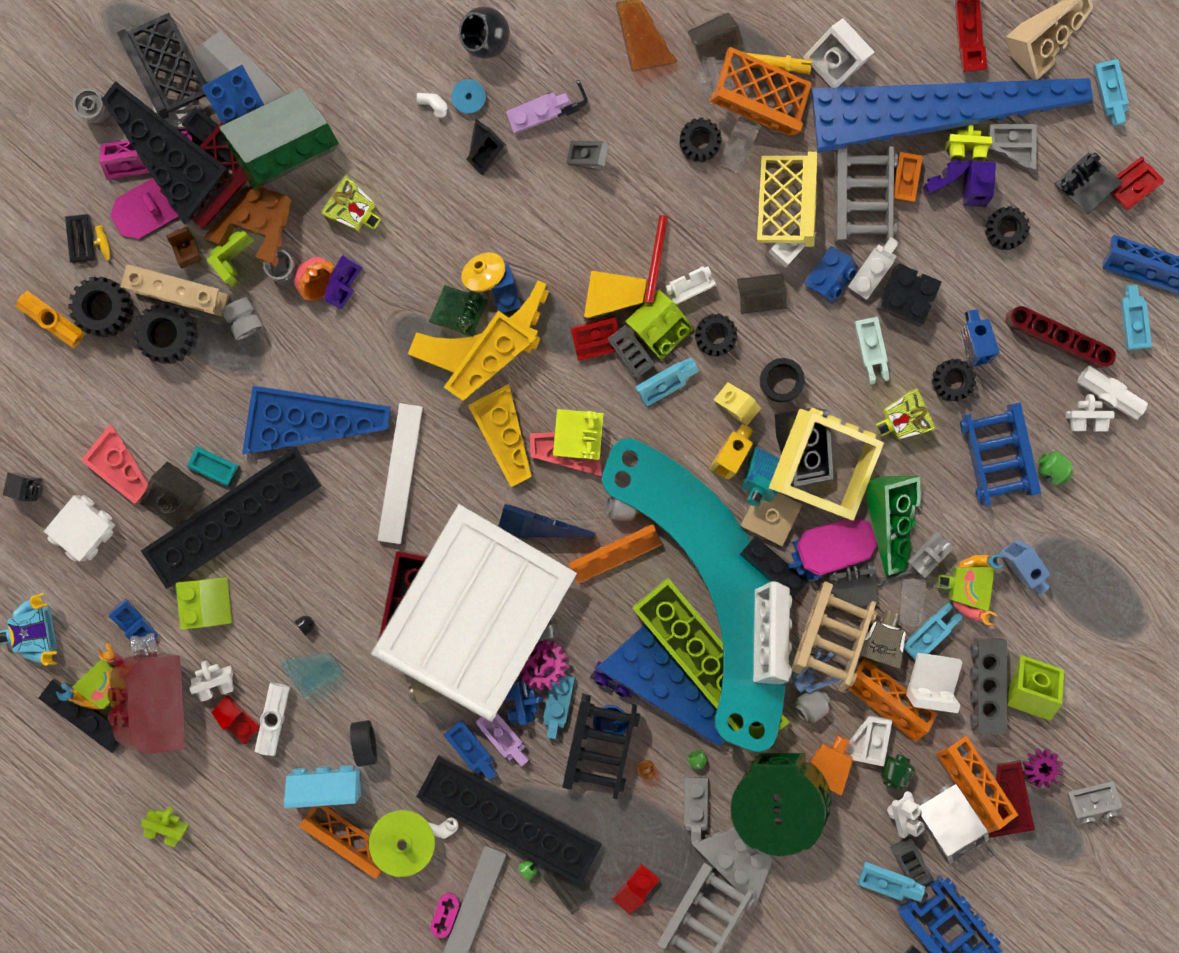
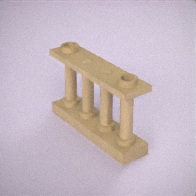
M126 264L120 286L121 288L133 290V293L221 317H224L221 309L227 306L230 296L229 294L219 292L217 288Z
M824 581L817 591L791 671L800 674L804 668L808 669L811 667L842 680L839 691L844 692L849 686L852 687L856 680L857 674L854 673L869 624H873L877 612L874 611L876 602L872 601L865 609L833 597L834 594L831 593L833 584ZM831 605L862 618L859 629L857 630L828 618L827 614L824 613L826 606L829 607ZM826 626L855 638L852 650L820 638V635L817 634L819 627ZM817 646L849 659L845 671L814 659L813 655H810L812 647L815 648Z

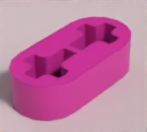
M448 892L443 894L438 902L430 927L431 932L436 937H446L451 931L460 905L459 898L454 893ZM448 899H452V904L455 907L451 906L448 913L444 912L446 904L443 901L447 902ZM442 917L446 918L444 926L448 928L438 931V926L435 923L439 924Z

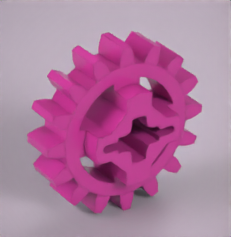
M543 640L542 644L537 642L519 673L523 676L522 680L525 683H529L528 685L533 689L537 686L540 691H543L545 685L551 690L552 683L554 682L559 685L560 681L558 678H565L566 675L563 673V670L569 669V666L564 663L568 660V657L563 654V648L561 646L558 647L554 641L550 644L547 640ZM551 652L555 654L557 660L552 658ZM530 670L535 671L536 678L531 675Z

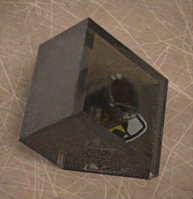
M167 461L150 478L140 504L175 528L188 518L200 501L205 488Z

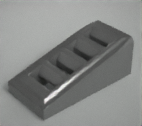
M624 325L607 338L636 378L655 365L627 325ZM627 335L629 337L620 345H617L616 342ZM631 343L634 344V346L623 353L622 350ZM639 351V354H638V355H636V356H635L634 358H632L630 361L628 360V358H629L631 355H633L635 352ZM644 358V360L641 363L634 367L635 364H637Z
M907 837L890 847L906 877L912 879V877L925 872L924 875L916 878L914 881L923 886L934 881L911 837ZM913 856H916L915 858H913V859H911V860H909V861H907V862H905V863L903 862V861H905V860H907V859H909V858H911V857H913ZM920 864V866L914 868V869L911 870V871H908L909 869L913 868L914 866Z

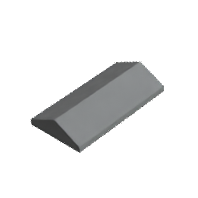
M221 30L202 43L192 57L201 76L207 82L243 65L264 105L286 95Z

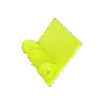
M557 409L553 456L600 460L604 413Z

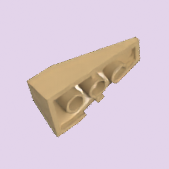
M1062 0L1024 21L1006 36L1011 57L1033 80L1037 81L1056 62L1054 57L1060 49L1066 48L1068 45L1067 39L1073 30L1077 31L1092 11V0Z

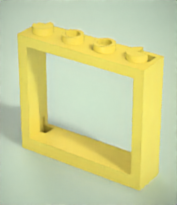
M811 408L810 411L799 409L769 488L854 521L884 442L877 440V435L866 430L863 433L858 432L859 427L846 422L845 426L841 425V419L831 415H828L827 418L822 417L823 412L814 408ZM815 422L865 443L841 506L790 486Z

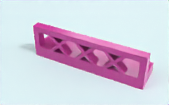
M181 131V133L194 142V135L190 131ZM128 140L101 144L99 162L106 180L149 173L135 150L131 151L133 146ZM117 150V152H115L114 154L107 155V152Z

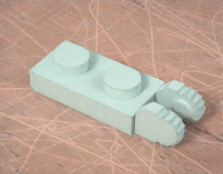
M878 316L855 321V330L869 384H875L876 377L872 365L880 364L881 377L884 382L889 381L888 359Z

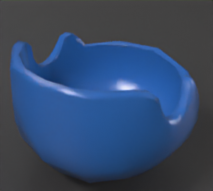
M608 704L601 707L625 713L624 710L616 705ZM594 716L592 722L593 728L596 730L620 735L625 733L628 723L597 716Z

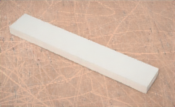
M399 403L378 541L402 543L423 410L421 406Z

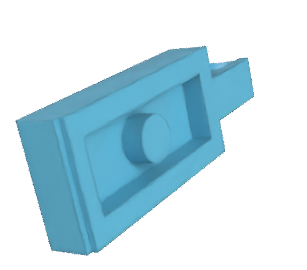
M1115 59L1097 63L1093 68L1106 116L1110 115L1113 127L1126 123L1124 112L1128 111L1127 105L1129 101L1119 60Z
M1138 285L1125 286V298L1121 299V311L1126 350L1152 347L1147 301H1144L1143 296H1139Z
M689 358L674 364L635 386L644 405L648 407L685 386L689 377L699 372L694 360Z
M566 675L565 678L559 677L560 684L557 685L554 682L552 683V689L548 690L543 716V724L549 725L547 738L556 739L558 727L564 728L575 676Z
M868 862L864 863L857 883L860 886L900 901L903 898H911L921 902L925 892V886L914 880Z

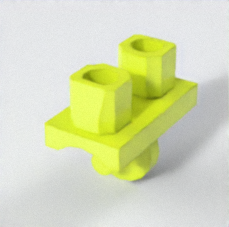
M968 125L965 130L957 129V135L950 134L948 142L946 141L945 150H949L950 160H963L965 151H972V161L984 162L988 149L992 144V137L981 136V131L973 130V125Z

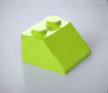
M228 577L176 583L180 630L233 623Z
M1020 655L1008 687L1007 706L1051 721L1062 706L1064 669Z

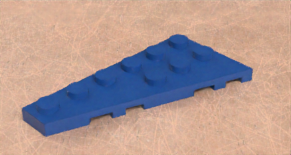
M252 386L242 454L388 430L391 407Z

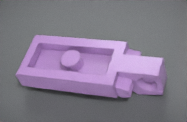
M551 93L506 111L513 132L517 134L558 117V114L562 113L560 108L571 104V100L567 93L558 96L555 93Z
M498 712L492 722L482 716L475 721L476 725L504 758L506 757L509 761L514 758L521 767L529 761V758L522 751L525 748V745L522 743L523 741Z

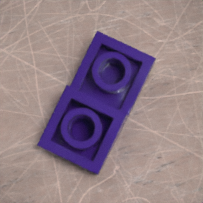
M955 160L947 163V167L942 171L943 178H941V175L927 179L928 183L922 187L924 195L926 196L941 190L953 182L969 167V161L961 163V160Z

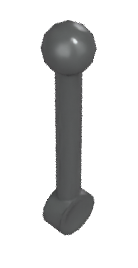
M912 567L909 571L881 579L876 577V587L884 582L908 575L917 576L919 572Z

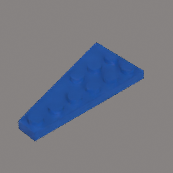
M646 624L595 668V670L606 674L612 678V681L628 688L634 695L661 712H666L675 721L688 726L694 733L713 745L720 746L725 741L719 735L715 726L717 708ZM728 723L729 728L734 730L733 727Z

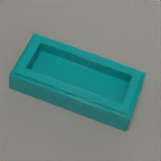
M196 446L186 467L230 487L239 465Z

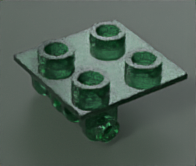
M444 285L429 322L473 337L488 300L483 298L482 292L470 291V293Z

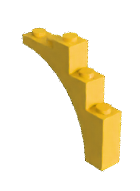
M537 281L529 298L509 318L537 338L523 350V352L530 354L532 349L536 351L541 339L537 336L538 331L531 328L532 324L536 326L541 313L537 311L540 303L545 304L549 291L546 290L547 284L541 281ZM416 332L408 355L454 373L481 334L466 338L446 339L435 338Z

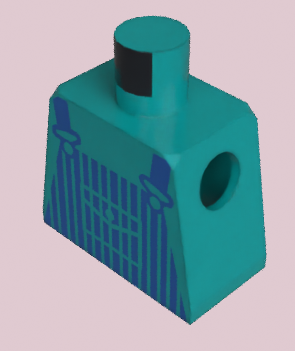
M755 447L749 456L742 483V488L750 492L747 502L755 507H759L763 499L771 502L777 495L778 491L770 489L769 486L780 458L758 447Z

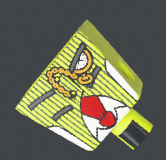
M346 176L321 211V214L326 218L355 231H359L363 224L375 230L381 221V218L371 212L376 204Z
M918 389L909 391L883 409L886 419L875 424L877 432L881 437L892 432L896 440L936 429Z

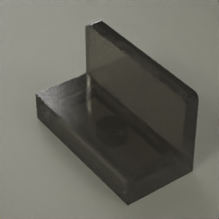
M726 13L687 31L689 38L694 43L698 59L701 63L727 52L729 47L736 48L744 44L739 26L730 13Z
M783 274L737 279L741 314L787 309V289Z
M550 869L544 873V880L572 915L580 909V905L593 895L592 889L584 879L579 886Z

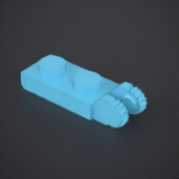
M946 603L936 614H933L904 642L903 649L915 661L918 653L928 654L962 619L963 616L957 613L946 624L941 620L953 607L950 603Z

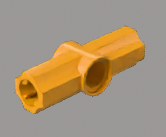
M27 290L17 300L15 307L70 347L74 348L84 338L85 332L81 328L77 327L59 311L54 310ZM49 314H53L55 317L51 325H48L46 322Z

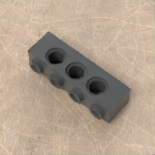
M974 638V644L970 646V654L974 658V667L970 669L971 681H974V690L970 692L971 704H974V713L970 715V725L974 727V731L978 734H1007V640L1003 638ZM991 656L993 659L992 666L984 668V659ZM986 680H991L993 687L990 691L985 692L983 684ZM987 703H991L993 710L990 714L985 715L983 707Z

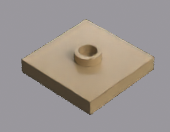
M777 493L771 502L763 499L759 507L750 505L740 526L783 546L802 504Z

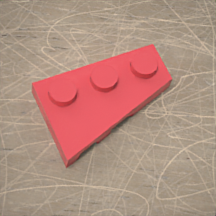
M110 424L81 461L131 502L138 504L151 488V484L113 425Z
M555 432L530 434L531 457L602 476L601 454L600 460L553 456Z

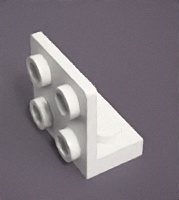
M918 653L906 693L912 705L918 708L958 713L960 703L953 694L962 666L961 659Z

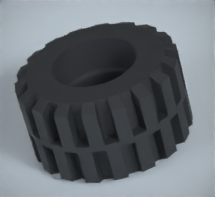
M89 277V281L84 279L80 282L82 284L80 287L76 285L73 289L76 291L75 295L70 294L69 299L73 300L72 304H68V309L72 310L70 317L75 320L74 324L86 333L101 337L115 336L117 331L126 329L124 325L131 322L128 318L134 312L131 309L133 300L129 299L130 293L121 288V284L105 277ZM107 294L112 301V310L105 319L95 320L91 314L92 301L98 295Z
M160 304V306L152 305L150 310L145 309L142 311L144 314L142 317H137L136 320L139 323L134 325L133 330L136 331V335H133V338L138 343L136 344L137 349L141 350V354L150 358V360L163 364H175V361H183L184 356H189L192 353L190 349L192 347L195 348L194 338H197L198 333H195L194 329L197 328L195 323H192L191 316L182 309L167 304ZM171 321L177 329L176 339L168 347H159L154 338L155 330L160 323Z

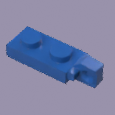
M460 720L444 734V737L472 771L474 770L477 774L482 771L488 780L497 774L491 765L494 761L491 754L463 720Z

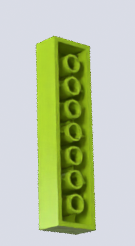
M666 577L634 604L632 608L712 704L718 708L724 673L723 643L670 579ZM733 713L728 717L727 721L735 731L743 727V718L739 714ZM783 714L781 715L778 732L789 723ZM760 722L751 723L749 726L750 736L754 739L762 738L765 733L764 726Z

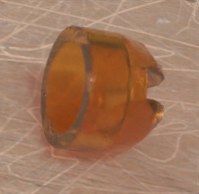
M644 760L638 765L637 773L642 779L650 781L656 777L657 768L652 761Z

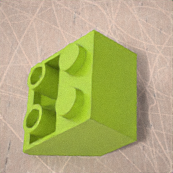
M660 290L655 293L652 305L644 303L625 321L660 360L694 330L676 304Z

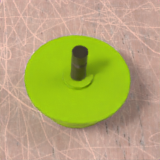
M408 810L393 811L381 817L374 825L369 837V851L376 866L383 872L396 877H407L421 871L431 860L435 847V838L429 823L419 814Z

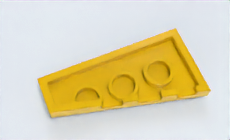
M498 311L444 388L462 401L466 400L537 338Z
M507 384L469 404L468 407L512 488L531 478L532 475L510 385Z

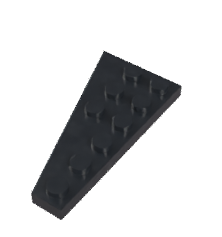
M115 81L101 100L120 126L125 137L133 146L157 185L165 194L182 223L186 225L228 169Z

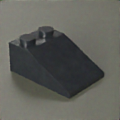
M813 407L823 412L822 417L827 418L830 415L829 410ZM799 410L774 414L776 439L781 455ZM816 422L814 423L791 482L793 487L834 479L830 428Z

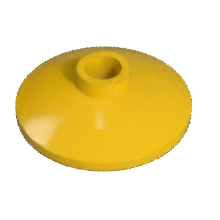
M486 252L479 254L469 260L463 268L461 275L462 283L468 290L473 292L487 291L496 286L503 278L505 263L496 253Z

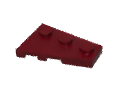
M1021 760L997 764L995 780L1018 816L1000 830L988 833L989 838L1034 831L1035 827ZM998 805V813L1004 819L1009 814L1004 806Z

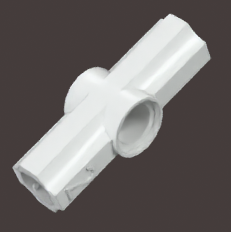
M1087 366L1078 378L1077 383L1097 395L1099 401H1102V403L1111 408H1117L1134 420H1138L1147 408L1148 403L1128 391L1126 385L1114 378L1106 377L1091 366Z
M272 682L269 684L264 711L260 717L261 725L255 747V752L259 754L275 756L281 727L285 720L284 713L290 686ZM269 713L277 716L278 722L276 725L268 722L267 716Z

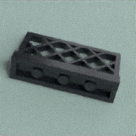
M170 13L129 31L123 29L117 32L157 114L163 119L168 118L169 113L206 97L203 90L195 94L187 92L190 81L199 83L201 86L205 82ZM167 21L169 22L171 29L168 35L157 32L159 25ZM143 32L150 34L147 45L138 43L134 36ZM155 36L166 40L163 50L151 47ZM170 41L181 45L178 55L167 52ZM149 51L161 54L157 65L147 62L146 58ZM165 56L176 59L173 70L161 67ZM180 61L191 65L188 75L177 72ZM159 71L171 74L167 85L157 82L156 78ZM175 76L186 79L183 90L171 86ZM169 91L181 94L177 102L171 105L168 104L166 98Z

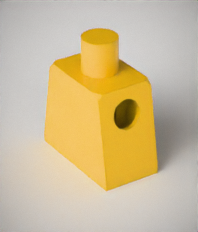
M741 424L737 433L733 431L727 437L709 469L730 480L737 473L753 444L749 441L753 430Z

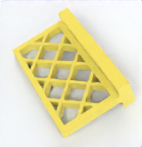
M808 152V156H762L758 243H805V247H814L818 174L817 152ZM766 163H777L781 168L772 175L766 170ZM793 163H803V169L796 175L789 169ZM785 171L792 178L782 185L776 178ZM773 181L780 189L771 196L765 191V187ZM794 182H797L802 187V190L794 196L787 188ZM784 192L791 199L781 206L775 199ZM772 202L779 210L770 217L764 212V208ZM793 203H796L801 208V211L793 217L786 209ZM783 213L790 221L783 227H780L774 220ZM770 223L778 230L772 236H763V229ZM792 224H795L800 229V236H790L785 231Z

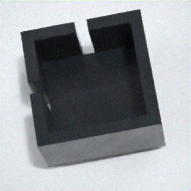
M899 263L894 267L876 309L920 327L926 321L932 307L929 303L935 300L942 281L923 273L917 276L918 271Z

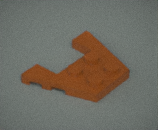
M250 186L209 230L204 239L211 244L223 247L235 227L265 237L255 257L261 262L276 267L278 263L276 254L278 248H281L282 245L280 237L282 228L286 227L291 199L286 195L263 187L253 191Z

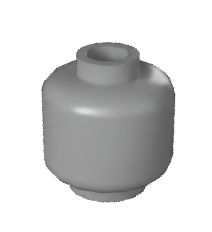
M609 495L607 497L606 513L610 514L613 520L632 521L636 514H640V511L612 496Z
M814 690L810 694L806 691L796 699L795 712L803 722L815 723L829 712L828 703L830 699L822 690L820 692Z

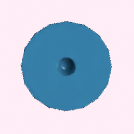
M472 79L458 82L451 93L454 107L465 114L479 111L486 100L483 86Z

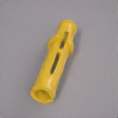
M746 53L788 73L794 72L810 75L812 59L791 58V55L779 57Z

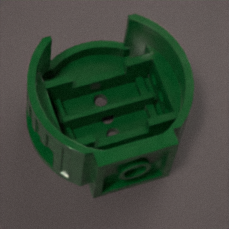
M759 753L733 793L731 818L734 828L744 843L751 849H757L768 855L789 856L803 850H809L819 839L830 815L832 805L831 791L822 772L811 762H806V753ZM775 794L780 795L781 800L776 801L773 798V796ZM775 809H782V811L778 813ZM775 818H781L782 822H776Z

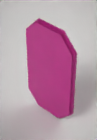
M153 178L115 199L110 216L122 236L140 239L179 217L167 198L159 192L161 188Z
M855 516L854 521L845 518L804 531L797 544V549L804 569L821 576L870 560L878 544L871 524Z

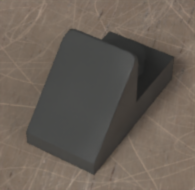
M571 141L566 164L600 171L602 166L605 167L609 143L604 141Z

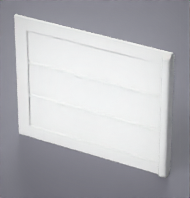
M458 504L371 654L492 722L577 573Z

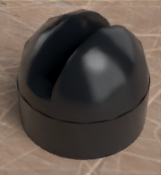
M302 616L294 621L305 636L311 633L315 626L310 616Z

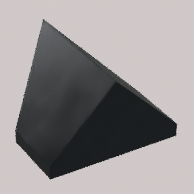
M475 118L470 152L466 160L481 175H484L508 150L506 144L489 127Z

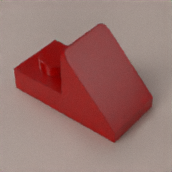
M228 695L211 712L223 730L228 729L244 744L260 728V724Z
M641 863L613 896L612 900L627 913L631 914L645 902V897L660 879Z

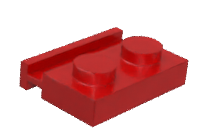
M1141 156L1116 175L1122 181V184L1111 193V196L1127 212L1164 183V179Z
M615 316L570 327L578 361L616 352L607 339L618 331ZM621 339L616 342L617 345L621 344Z

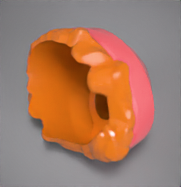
M313 257L299 265L295 273L294 285L302 299L308 301L321 300L325 296L328 282L335 269L332 262H328L322 257Z

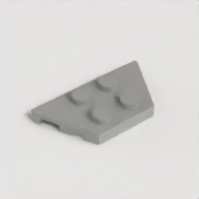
M734 827L729 828L726 832L712 834V837L704 840L694 841L692 843L693 846L738 891L744 895L750 889L755 891L752 896L755 898L752 906L755 907L772 858L768 854L757 849H751L746 845Z

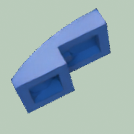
M127 599L123 600L108 615L140 651L158 637V633Z

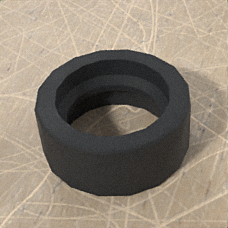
M778 358L769 362L760 375V388L764 395L770 400L779 403L788 402L798 397L805 384L802 368L794 360L788 358ZM777 367H787L795 375V387L786 394L776 393L769 385V375Z
M371 721L351 723L350 741L356 766L362 767L376 764L377 746Z

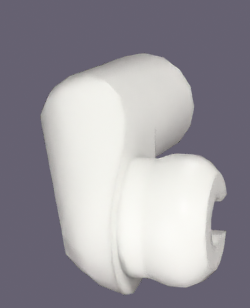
M417 93L418 105H430L434 109L436 117L442 118L446 115L447 104L439 95Z
M452 817L440 825L428 822L434 836L442 839L455 833L459 827L458 821Z

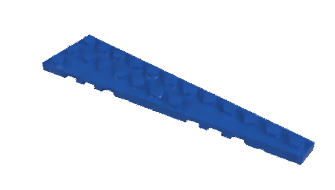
M1090 78L813 88L811 93L817 153L846 148V145L859 143V145H864L872 140H891V137L899 135L907 137L919 133L924 134L983 123L984 120L992 118L1000 120L1014 114H1018V116L1028 115V112L1036 110L1044 112L1055 108L1061 109L1091 103L1093 99Z

